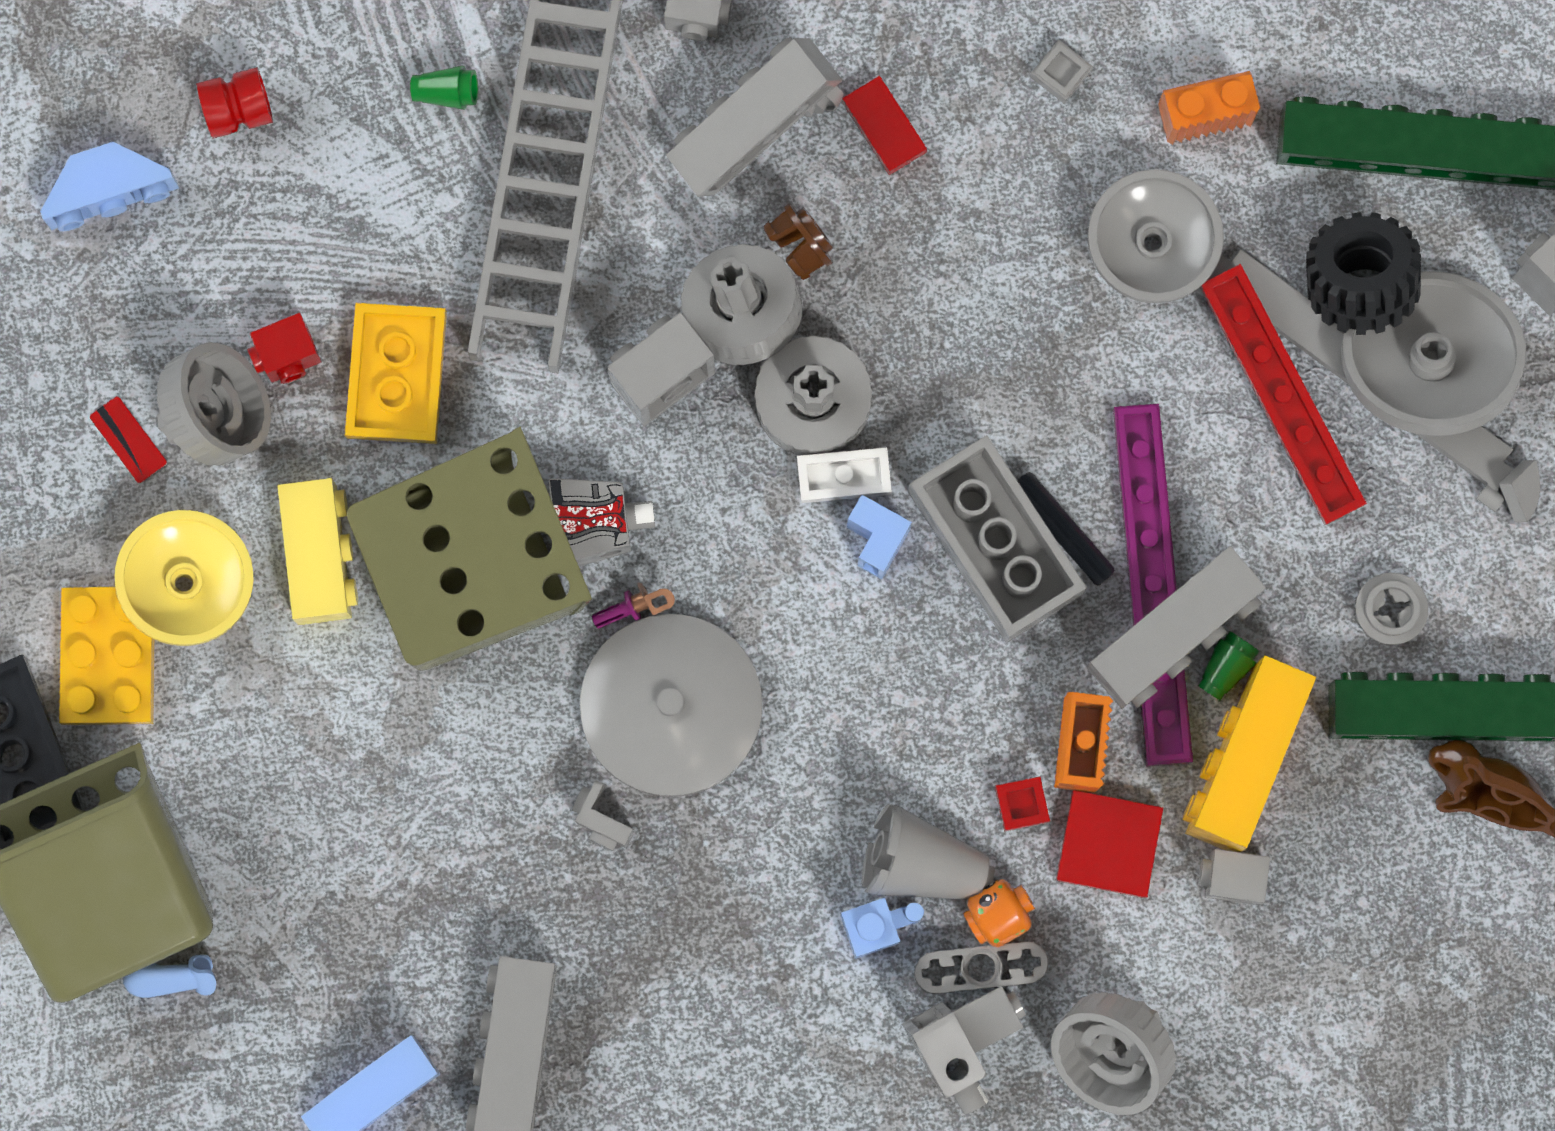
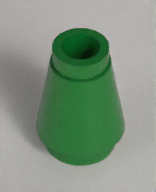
M461 65L421 75H412L410 93L413 102L465 110L468 105L477 104L479 87L477 73L474 69L466 70L465 66Z
M1229 631L1224 640L1220 639L1217 642L1198 687L1221 701L1223 696L1256 665L1257 662L1254 659L1260 651Z

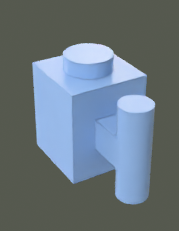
M882 898L841 912L840 917L855 959L898 945L900 939L896 930L918 923L924 915V909L919 903H911L890 911L886 899Z

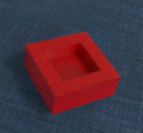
M1041 776L995 786L1004 832L1050 822Z

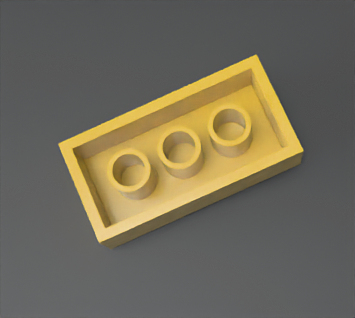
M1265 655L1256 663L1251 670L1237 707L1232 705L1230 711H1226L1216 736L1223 738L1220 749L1215 748L1212 753L1208 754L1199 778L1206 780L1202 792L1198 790L1195 795L1191 796L1182 818V820L1189 822L1185 834L1226 851L1242 852L1247 849L1316 676Z

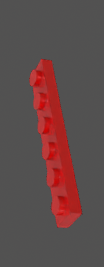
M1239 264L1206 281L1200 289L1324 525L1366 505L1367 503L1242 265Z

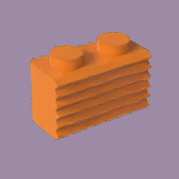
M1250 71L1163 90L1158 103L1167 142L1172 145L1176 140L1182 143L1184 138L1189 141L1193 136L1199 139L1201 134L1208 137L1210 132L1215 135L1219 130L1225 133L1227 128L1233 131L1236 126L1240 129L1245 124L1251 127L1260 109Z
M1068 692L1064 697L1055 788L1095 793L1104 785L1101 780L1105 776L1102 770L1106 766L1103 761L1107 755L1104 752L1108 748L1106 741L1109 739L1107 732L1110 730L1108 723L1111 721L1109 714L1113 711L1110 708V705L1113 703L1110 696Z

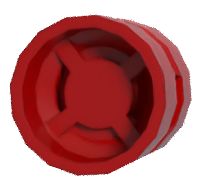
M258 67L233 73L231 82L228 83L221 77L196 83L201 107L212 139L237 132L240 123L251 129L274 122L266 89Z

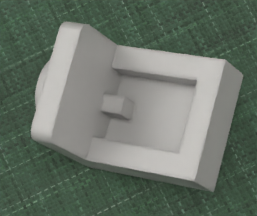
M595 780L591 789L583 786L572 808V811L578 813L575 820L577 825L592 832L589 837L590 841L608 850L614 851L617 844L627 849L634 835L633 828L595 810L606 788L605 785Z

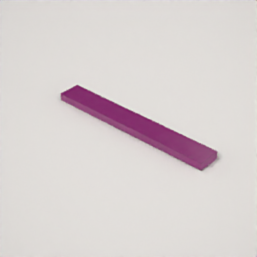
M1159 403L1113 408L1133 626L1177 591ZM1184 669L1173 679L1165 673L1154 682L1153 685L1158 691L1141 705L1146 767L1193 762Z

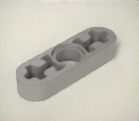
M1033 942L1010 943L998 948L982 946L927 953L919 959L914 969V977L917 985L923 991L930 994L1026 985L1037 982L1045 975L1048 969V957L1044 949ZM1022 950H1029L1032 958H1039L1040 965L1032 969V976H1024L1023 969L1016 968L1007 970L1010 976L1009 980L1000 979L1002 962L997 952L1007 951L1006 961L1020 959ZM975 955H986L993 961L994 973L989 980L980 982L974 980L969 975L968 963ZM952 957H962L960 974L965 984L955 985L956 975L942 977L940 986H933L931 979L923 978L922 970L930 967V960H938L939 966L946 968L955 966Z

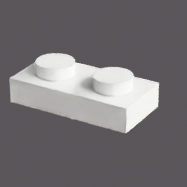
M887 447L797 456L801 503L860 498L861 495L866 497L891 495L892 493Z

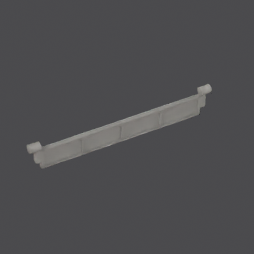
M1240 249L1232 261H1229L1222 255L1208 280L1241 264L1276 332L1348 384L1342 365L1344 332L1337 330V324L1333 323L1330 326L1325 324L1321 319V314H1315L1312 310L1311 300H1308L1306 296L1242 249ZM1200 288L1195 291L1202 297H1205ZM1483 426L1454 435L1428 436L1416 434L1486 485L1476 499L1496 512L1505 500L1504 496L1497 492L1500 487L1499 483L1513 470L1504 463L1513 451L1510 446Z

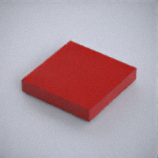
M1073 790L1056 881L1146 899L1148 897L1163 807Z

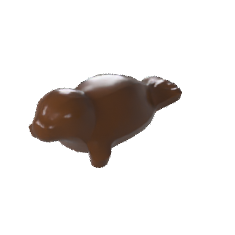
M1464 740L1448 741L1443 745L1434 746L1429 751V765L1436 771L1446 786V790L1435 801L1437 810L1444 813L1469 812L1507 828L1544 832L1555 838V807L1546 797L1536 780L1521 767L1501 759L1482 756L1471 743Z

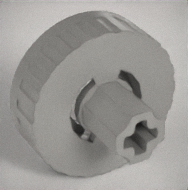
M739 244L716 250L699 261V264L691 270L683 285L684 288L681 293L682 314L717 361L727 364L745 365L765 360L783 349L793 338L799 327L802 317V299L793 273L780 256L761 246ZM761 293H762V295H763V297H764V298H763V307H762V309H761L755 316H753L752 314L758 309V307H759V305H760V303H761ZM720 311H721L725 316L730 317V318H733V319H732V322L726 320V319L721 315Z
M808 336L795 338L778 353L764 361L761 366L760 373L756 379V414L767 436L785 451L798 456L839 452L849 446L860 435L867 423L872 401L871 380L865 365L857 357V354L843 343L828 337ZM812 381L818 382V388L821 389L819 390L818 397L815 398L809 397V391L807 390L809 382ZM793 403V405L795 406V408H796L799 412H801V413L804 414V415L812 416V417L823 415L824 413H826L827 411L830 410V408L832 407V405H833L834 403H836V404H838V405H840V406L834 405V407L832 408V410H831L828 414H826L825 416L820 417V418L811 419V418L803 417L802 415H800L799 413H797L796 410L793 408L792 405H790V406H787V405Z
M204 343L173 358L161 371L159 382L157 383V404L159 406L157 420L158 429L166 435L168 442L178 445L185 454L191 456L194 460L210 466L228 464L253 452L263 444L271 423L269 397L259 374L239 352L224 344ZM224 420V426L221 427V433L217 434L216 428L221 426Z
M1108 992L1089 994L1087 997L1081 998L1070 1009L1052 1034V1058L1061 1078L1082 1100L1105 1112L1130 1115L1144 1111L1155 1101L1175 1073L1176 1054L1173 1042L1167 1030L1162 1026L1158 1012L1148 1007L1144 1001H1134L1122 995L1110 994ZM1141 1056L1145 1057L1144 1061L1139 1060ZM1132 1065H1133V1068H1131V1069H1130V1068H1125L1126 1066H1132Z

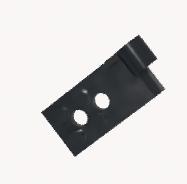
M23 654L0 664V704L7 705L9 708L8 718L0 725V805L71 773L28 660ZM15 744L22 745L24 748L22 761L16 766H4L2 755L5 749ZM75 790L72 795L73 803L80 810H84L78 790ZM42 805L37 806L31 811L29 819L35 828L46 830L54 826L57 816L52 808ZM0 825V849H4L12 844L14 835L9 827Z

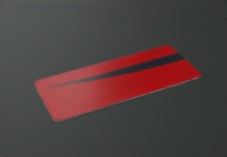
M118 396L90 415L91 421L138 483H142L167 464L166 459Z

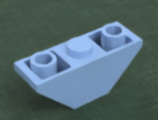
M110 142L70 155L40 212L43 220L51 230L58 228L59 231H70L81 227L84 224V219L100 214L102 217H113L125 212L127 205L144 200V203L162 201L170 196V191L179 189V186L169 168L115 142Z

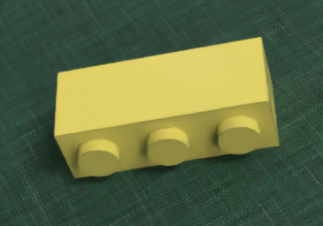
M332 478L277 485L292 619L297 625L351 619V606L358 605V592L355 578L348 579L346 562L353 561V549L350 534H342L341 517H346L348 510L345 490H337V485Z

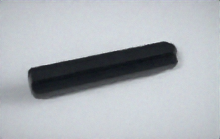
M1028 472L1021 476L1017 482L1053 537L1094 585L1099 586L1103 584L1115 571L1112 564L1033 473Z

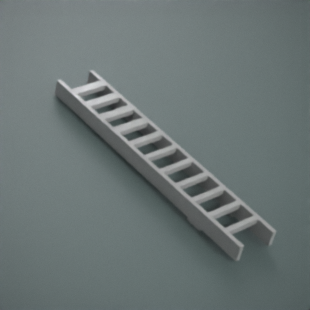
M530 0L467 352L470 360L479 361L486 319L554 329L548 367L550 373L559 374L623 0H611L609 12L542 2L543 0ZM539 22L605 32L602 55L594 56L536 47L535 41ZM532 62L598 72L594 100L527 90ZM524 104L591 114L587 142L583 143L519 133ZM517 146L583 156L579 186L512 176ZM509 189L576 199L572 229L504 219ZM502 232L568 242L569 246L564 272L501 263L502 255L499 254ZM494 275L561 286L557 315L490 306L489 302Z

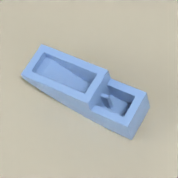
M410 1035L302 1115L301 1118L310 1131H363L404 1102L410 1095L439 1076L440 1072L416 1037Z

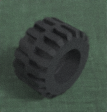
M1361 212L1352 213V218L1345 219L1343 216L1333 219V226L1325 224L1318 230L1319 237H1312L1309 243V251L1306 253L1308 300H1311L1312 310L1315 314H1321V319L1325 324L1330 326L1336 323L1337 330L1347 333L1349 329L1356 330V335H1366V330H1374L1378 334L1385 332V326L1389 324L1394 328L1402 323V315L1409 317L1413 313L1415 303L1419 302L1421 295L1420 245L1417 239H1412V231L1407 226L1399 228L1398 220L1389 217L1387 220L1381 219V214L1371 212L1370 216H1362ZM1361 269L1374 270L1380 273L1364 278L1348 275L1352 271Z

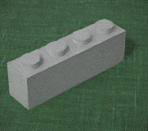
M788 37L778 43L770 52L772 59L761 69L755 67L745 73L737 82L740 88L729 98L723 96L707 108L706 114L708 117L697 127L696 125L687 127L674 139L676 146L666 156L697 197L717 194L842 81V78L810 38L792 39Z
M1230 546L1093 659L1087 666V669L1121 709L1130 702L1138 708L1158 691L1153 685L1154 682L1165 673L1173 679L1193 662L1188 654L1202 644L1208 650L1228 632L1224 629L1223 625L1232 617L1237 615L1243 621L1261 606L1262 602L1257 597L1266 587Z
M499 956L498 966L490 965L486 992L494 993L491 1012L484 1011L482 1015L480 1039H486L487 1044L485 1058L477 1057L475 1062L473 1085L480 1086L478 1105H469L466 1131L534 1130L557 965L555 963Z

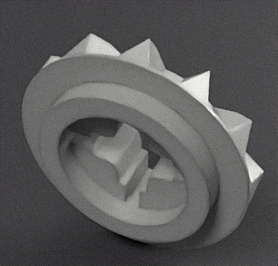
M1384 573L1371 578L1363 585L1355 600L1356 621L1360 624L1367 637L1380 642L1382 645H1402L1412 640L1421 632L1428 618V602L1424 591L1413 579L1399 573ZM1384 591H1386L1387 597L1391 599L1393 604H1409V606L1397 614V628L1394 622H1391L1389 616H1374V613L1385 605L1384 598L1386 595Z

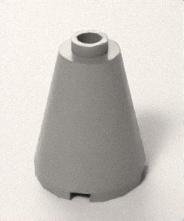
M887 804L882 809L874 825L875 829L881 831L875 843L868 842L861 881L862 887L867 888L864 892L881 896L969 899L981 893L983 888L993 883L995 869L989 865L988 855L900 806Z

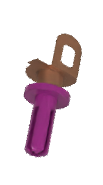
M639 582V593L633 595L630 590L624 591V601L592 614V621L598 629L629 615H632L637 621L641 619L640 612L648 608L652 615L671 608L675 603L674 595L665 588L648 594L643 584ZM661 595L665 596L667 604L655 608L651 600Z

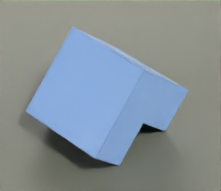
M861 495L851 512L847 528L868 540L859 556L858 567L883 579L910 532L912 522L864 495Z

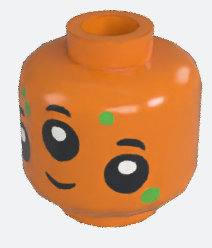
M1000 879L983 888L981 893L970 897L967 901L969 910L963 914L981 945L988 942L991 946L998 948L1024 934L1031 928V919L1028 912L1034 910L1035 906L1022 885L1013 888L1008 881Z

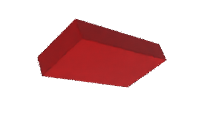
M880 75L842 98V104L888 175L893 174L927 153V147Z

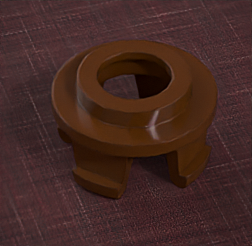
M788 203L784 206L785 211L771 223L768 221L763 226V229L771 241H775L781 248L803 237L805 238L786 258V263L796 276H800L802 280L811 277L810 273L823 265L828 267L833 263L828 252L834 247L804 207L796 211Z

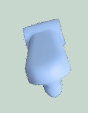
M195 955L189 959L188 964L158 965L153 963L123 977V984L130 994L140 998H150L194 989L200 995L206 996L214 993L216 978L212 972L213 964L211 958L208 955Z

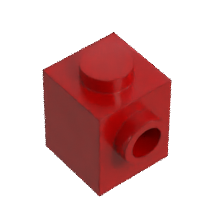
M300 312L250 332L255 346L247 350L253 366L258 374L265 371L272 383L280 380L281 384L296 381L306 374L305 369L322 363L307 324Z

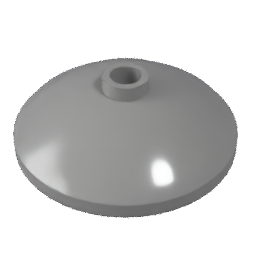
M1144 170L1119 179L1102 194L1093 209L1089 221L1088 247L1098 273L1114 290L1140 302L1167 303L1192 294L1209 279L1219 262L1223 248V224L1219 211L1211 197L1191 179L1171 171ZM1154 237L1160 242V248L1149 250L1145 246L1144 240Z

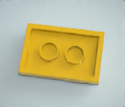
M355 303L345 437L347 439L437 444L447 318L445 308Z
M115 587L61 588L59 723L61 725L154 724L155 640L142 633L130 622L119 604Z

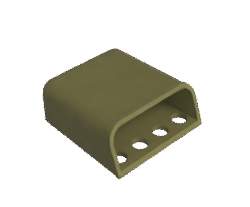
M521 426L513 429L512 432L354 503L347 510L348 522L402 655L408 664L419 671L431 669L565 616L577 614L592 600ZM512 451L515 452L518 460L515 469L512 462ZM523 491H528L534 497L535 504L532 511ZM540 532L547 534L551 538L552 548L550 552H548ZM558 574L563 575L569 581L570 588L567 595Z
M140 742L0 805V825L9 827L14 835L12 844L4 849H0V906L47 994L54 1002L65 1003L187 949L206 939L212 932V905L147 762ZM126 767L135 768L140 772V780L129 792L121 790L115 782L117 772ZM83 786L92 787L98 792L100 797L98 805L88 811L77 808L72 800L75 790ZM37 806H48L55 811L57 821L54 826L41 830L31 824L29 815Z

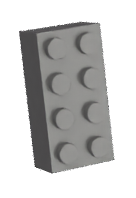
M987 435L910 483L909 495L1006 644L1084 594L1087 588Z

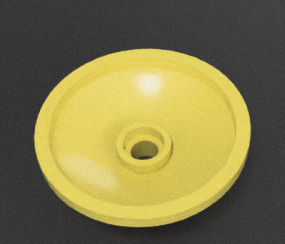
M192 510L165 512L143 522L124 542L115 565L117 598L130 622L148 637L176 646H192L206 643L218 638L231 629L246 610L253 589L252 561L241 538L230 526L220 519ZM186 577L192 581L193 586L188 591H180L175 586L176 581L179 578Z

